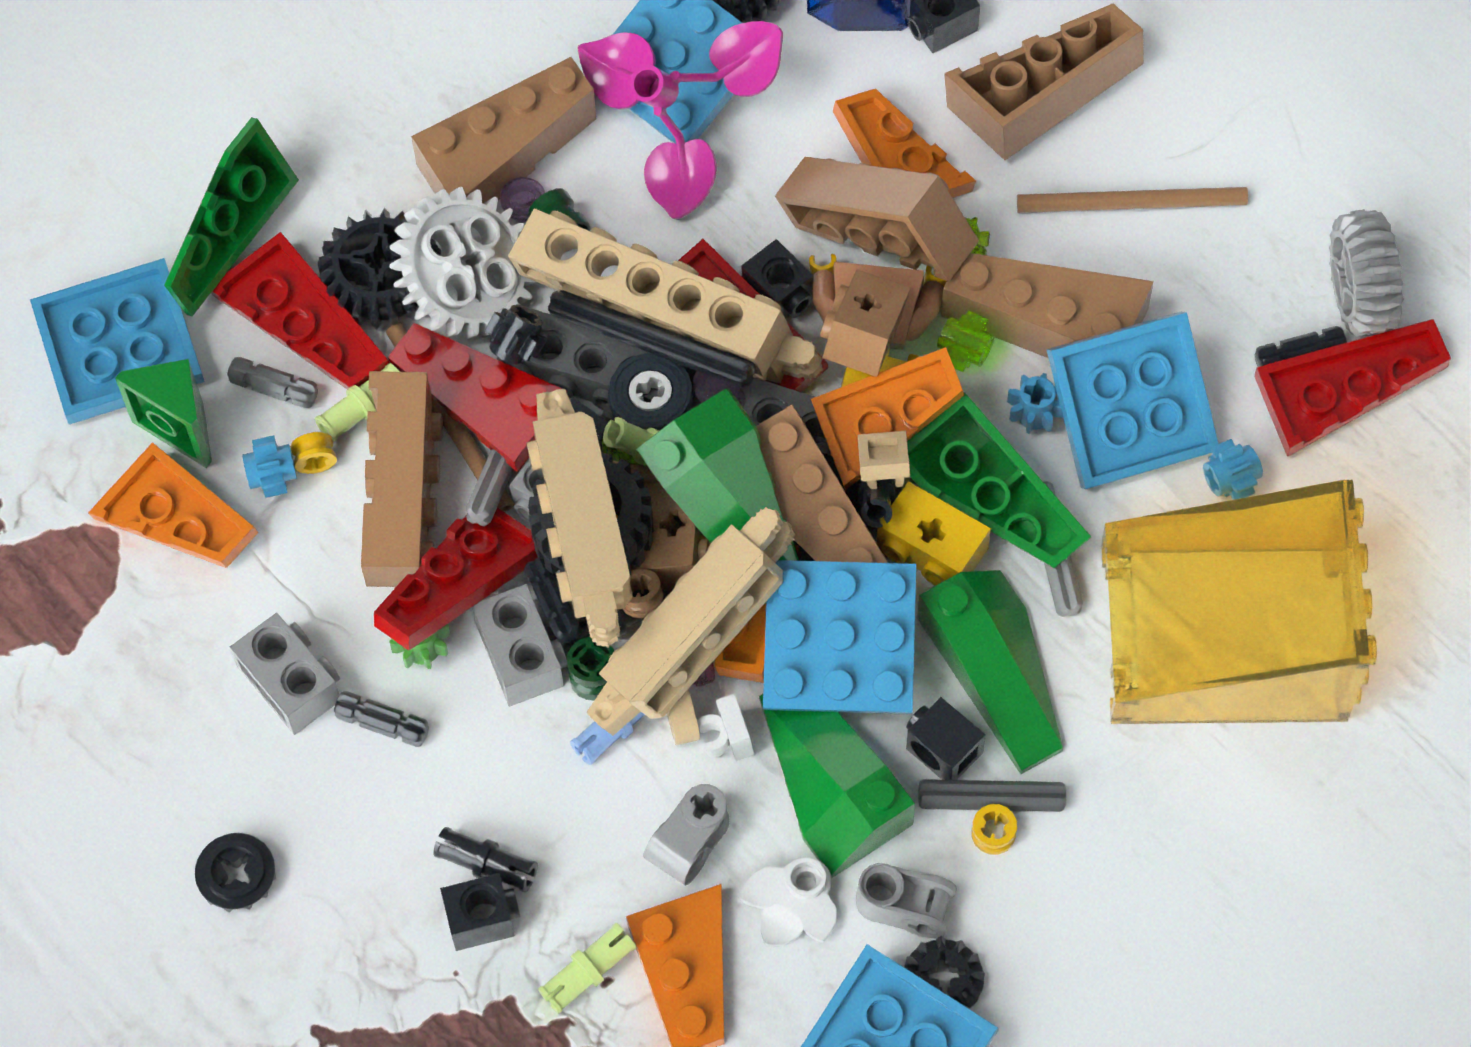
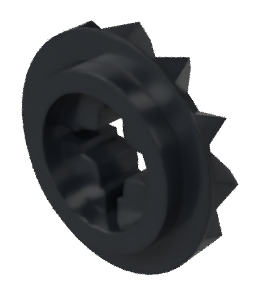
M230 833L214 839L202 850L195 865V881L202 896L210 906L215 905L229 913L233 909L246 908L250 910L252 905L258 900L267 898L269 888L273 880L276 879L275 862L269 848L257 837L245 833ZM223 862L227 866L231 865L234 868H238L242 863L245 864L247 862L244 871L249 879V883L235 879L230 884L227 883L225 885L228 875L221 863Z
M942 936L926 943L920 942L910 956H907L904 968L943 992L939 980L930 978L929 974L937 973L940 959H945L949 972L959 975V977H954L950 980V985L947 987V995L968 1009L972 1008L981 996L984 986L985 973L978 953L972 952L962 940L953 941Z

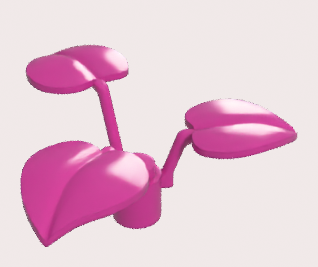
M752 21L726 29L714 40L709 50L710 60L718 69L714 73H680L673 71L671 74H668L655 67V54L649 42L634 33H617L597 41L578 45V54L584 76L593 87L594 93L600 101L615 109H628L635 106L638 101H641L654 108V114L660 117L674 136L676 144L665 142L658 145L648 156L644 167V179L649 193L671 218L680 219L699 207L710 193L717 172L716 158L710 145L701 139H694L685 143L683 133L666 112V108L670 107L678 97V84L680 82H717L724 78L726 88L737 96L751 97L760 94L772 84L780 67L783 32L779 26L764 21Z

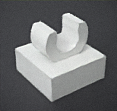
M735 694L716 700L720 716L708 714L697 720L700 733H705L709 730L720 732L718 739L704 744L708 756L722 755L729 748V745L736 761L753 756L754 751Z

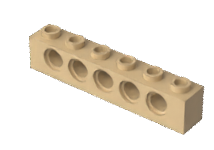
M535 208L533 209L508 255V258L521 276L557 291L565 290L749 360L756 367L755 374L762 377L765 376L789 330V325L781 311V306L777 302L763 295H756L755 298H751L741 294L734 284L722 278L716 277L713 282L698 276V272L694 268L683 262L675 260L672 265L657 259L658 257L654 252L642 245L632 244L631 248L617 243V239L613 235L600 228L592 227L591 231L578 227L572 218L561 212L552 211L549 215ZM578 249L573 257L561 260L562 255L566 251ZM618 266L612 275L601 277L602 272L607 267ZM659 282L658 287L653 292L641 293L647 284ZM693 299L701 300L696 308L690 311H682L683 306L688 301ZM734 316L742 317L740 323L735 327L723 328L724 323L729 318Z

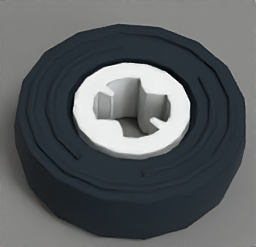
M644 353L629 358L618 366L610 379L608 403L614 419L615 417L622 418L626 422L644 430L654 428L660 431L673 420L692 409L694 389L688 372L682 365L652 353ZM651 388L658 389L659 397H653L651 403L643 401V394H648Z

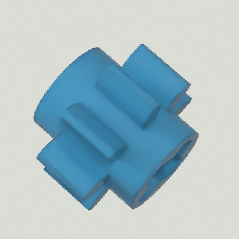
M1043 373L1040 377L1035 376L1031 378L1023 374L1020 380V390L1009 389L1007 403L1013 405L1010 409L1009 420L1011 422L1019 420L1026 427V433L1030 434L1032 430L1043 428L1050 432L1053 426V416L1063 418L1056 387L1047 379V373Z
M274 435L252 440L254 452L242 454L250 489L262 487L265 498L288 493L286 481L297 479L290 445L277 446Z
M1232 439L1211 447L1213 455L1208 457L1209 462L1203 464L1204 476L1211 491L1216 496L1224 494L1225 497L1231 495L1234 502L1255 494L1253 487L1258 485L1257 479L1262 478L1263 469L1254 449L1250 445L1243 447L1241 444L1235 445Z

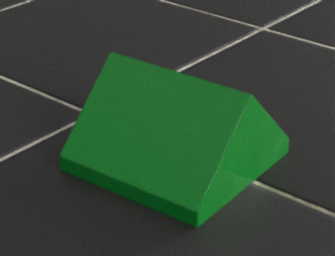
M189 359L121 371L115 380L132 423L207 468L212 462L205 410Z

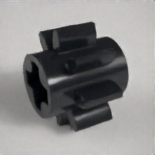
M512 305L509 311L503 308L501 313L494 312L484 330L492 336L489 341L491 343L489 345L491 352L499 359L515 365L520 364L523 359L529 361L531 356L537 358L547 341V338L540 334L543 324L541 318L530 309L520 305Z

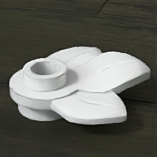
M800 857L792 860L785 868L763 867L753 873L739 891L738 898L740 901L763 909L761 914V935L764 944L768 947L787 945L797 939L803 931L813 939L824 942L836 925L837 908L828 895L831 889V875L825 864L818 859ZM803 877H809L816 884L810 890H802L797 886V881Z

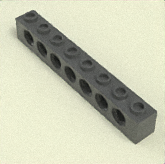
M528 308L536 313L543 322L540 334L545 336L547 341L537 358L531 356L529 361L523 359L517 365L507 363L498 357L497 360L565 389L569 398L574 396L590 401L599 409L604 410L608 403L609 382L618 366L633 356L649 352L551 314ZM546 353L559 354V356L554 359L541 358V356ZM592 366L603 368V370L597 373H587L584 371ZM683 366L690 376L694 389L692 409L724 389L729 388L755 426L793 405L811 435L825 438L811 401L815 396L753 378L749 386L737 387ZM651 388L648 394H643V401L651 403L653 397H659L658 389ZM827 441L817 443L838 480L841 481Z

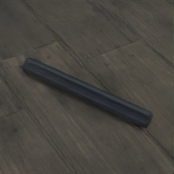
M565 290L554 291L550 296L548 311L555 317L737 387L749 386L753 381L756 367L749 360Z

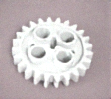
M463 187L450 192V195L443 189L434 194L433 199L429 196L425 197L417 203L418 208L414 207L404 214L407 222L396 227L395 232L403 240H398L390 245L392 251L401 255L400 259L389 264L390 268L402 271L403 277L394 283V287H407L410 292L402 303L407 305L416 302L419 305L414 317L416 320L427 314L432 317L430 322L431 331H435L446 324L448 338L458 335L461 330L465 340L476 337L478 333L483 338L489 336L484 330L494 312L501 313L503 308L509 311L512 305H520L531 300L532 295L524 287H528L536 282L521 276L508 258L511 249L519 237L518 234L525 226L524 223L512 226L508 221L513 210L509 208L501 213L497 212L498 198L495 196L483 204L481 190H475L467 198ZM471 227L479 232L481 244L472 237ZM430 239L435 240L441 247V256L437 255L431 248ZM465 261L467 265L463 266L461 262ZM487 271L494 275L497 281V288L493 287L487 280ZM446 283L451 284L455 288L457 300L449 296Z

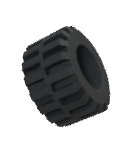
M602 452L615 513L618 515L617 522L631 575L630 565L633 564L640 567L645 560L644 550L650 551L652 546L654 527L651 496L648 487L645 488L644 478L638 471L631 474V465L621 459L615 464L613 463L612 454ZM537 479L533 486L534 497H529L528 503L529 521L535 551L539 560L544 559L545 568L552 574L558 570L564 572L562 556L556 558L551 556L546 529L555 527L552 512L542 514L536 485L544 484L545 481Z

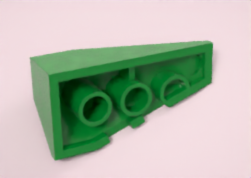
M251 117L224 151L164 284L188 316L193 317L299 181L257 118Z
M729 388L724 389L676 418L636 449L665 491L710 543L722 535L731 524L740 531L751 517L756 516V512H760V509L764 510L765 507L776 510L780 514L781 521L787 522L782 517L773 489L776 486L772 473H768L760 448L762 442L758 429ZM793 541L791 542L792 545L787 546L788 549L778 560L799 561Z
M965 392L962 398L907 441L910 477L918 487L991 528V532L1053 569L1057 568L1091 539L1090 534Z
M1001 570L960 572L919 594L918 621L1019 773L1023 774L1062 752L1063 745L1026 607Z
M763 694L759 696L772 743L785 777L787 791L795 809L802 839L815 857L828 868L831 879L913 825L914 801L886 764L838 712L764 710Z

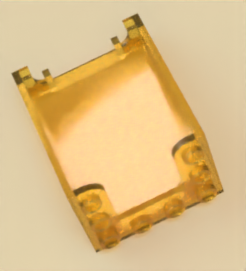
M1353 480L1333 481L1105 523L1101 542L1102 568H1105V580H1108L1112 647L1110 676L1113 678L1114 698H1110L1109 701L1111 724L1348 722L1354 704H1360L1361 685L1368 684L1369 665H1375L1377 658L1375 635H1367L1366 619H1371L1372 593L1371 589H1363L1362 573H1366L1368 569V548L1366 543H1359L1358 528H1362L1364 523V505L1362 498H1355Z

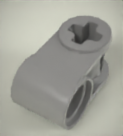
M699 784L692 787L686 792L669 818L654 832L644 850L643 858L685 886L690 884L699 874L709 854L729 827V814L724 794L717 787L710 784ZM711 808L714 809L715 815L713 817L709 814H704L701 819L697 818L698 810L707 813Z
M876 863L867 867L859 878L856 906L858 912L872 922L904 929L921 937L937 939L940 936H945L947 928L943 920L948 901L955 896L957 887L950 880L937 875L917 873L885 863ZM874 885H882L890 890L892 897L884 901L876 900L868 894L867 889ZM928 900L932 901L930 912L925 910Z

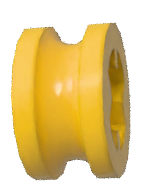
M307 433L297 437L290 445L292 455L296 456L294 459L295 469L300 473L315 474L323 472L334 466L337 461L335 451L332 450V437L327 433Z
M989 804L982 807L975 814L972 822L971 833L975 846L982 852L990 855H999L1008 851L1013 846L1017 832V820L1014 813L1000 804ZM994 820L995 826L998 821L1002 822L1005 825L1003 837L995 839L994 833H992L991 838L985 836L986 821Z

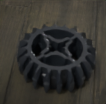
M385 207L380 217L372 218V215L367 210L363 214V220L359 222L348 216L346 221L347 229L343 230L333 227V241H323L322 251L324 256L319 257L317 264L320 273L319 278L328 287L326 292L329 297L334 295L338 299L337 305L342 308L344 307L360 326L367 319H371L372 326L378 330L382 320H389L391 325H397L399 323L398 317L403 315L414 322L415 307L419 308V305L416 302L407 305L402 303L410 292L407 287H394V283L403 277L402 271L391 269L389 265L401 258L400 254L390 249V245L398 240H403L395 232L396 227L407 222L403 211L394 219L390 218V213ZM430 239L431 248L437 255L441 256L442 252L438 245H436V241ZM349 281H355L356 285L368 287L371 291L357 288Z

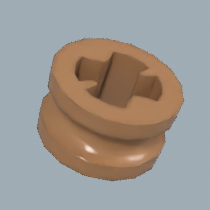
M639 568L631 570L630 586L632 593L641 590L643 594L645 589H648L649 593L640 597V593H637L636 597L632 596V599L623 608V611L632 617L644 618L664 601L660 579L656 573L649 569Z

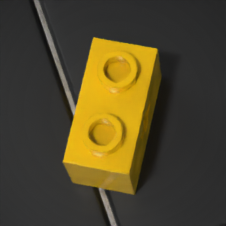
M909 481L891 505L892 518L887 524L883 517V527L877 528V545L882 553L895 563L916 564V569L921 571L922 576L934 586L960 572L974 571L989 549L991 528Z

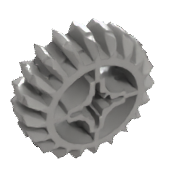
M1376 210L1350 211V214L1339 215L1335 219L1330 233L1329 265L1331 267L1334 295L1337 307L1341 313V321L1345 322L1349 333L1355 336L1366 335V337L1391 331L1398 326L1402 314L1401 304L1404 300L1402 295V285L1404 284L1401 278L1402 266L1399 262V250L1396 248L1395 235L1391 232V224L1382 212H1377Z

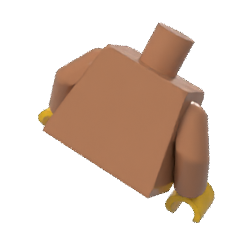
M831 254V262L828 265L819 266L815 264V255L809 257L810 272L814 275V282L812 284L813 303L823 323L828 310H832L840 285L849 287L856 270L911 288L900 325L890 348L905 349L907 341L919 339L939 313L942 304L943 288L947 281L932 275L933 267L926 266L924 274V270L837 262L835 254Z

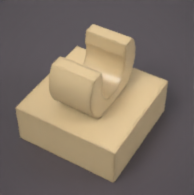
M906 431L857 435L861 482L867 481L870 489H877V480L895 479L896 487H902L904 478L910 477Z

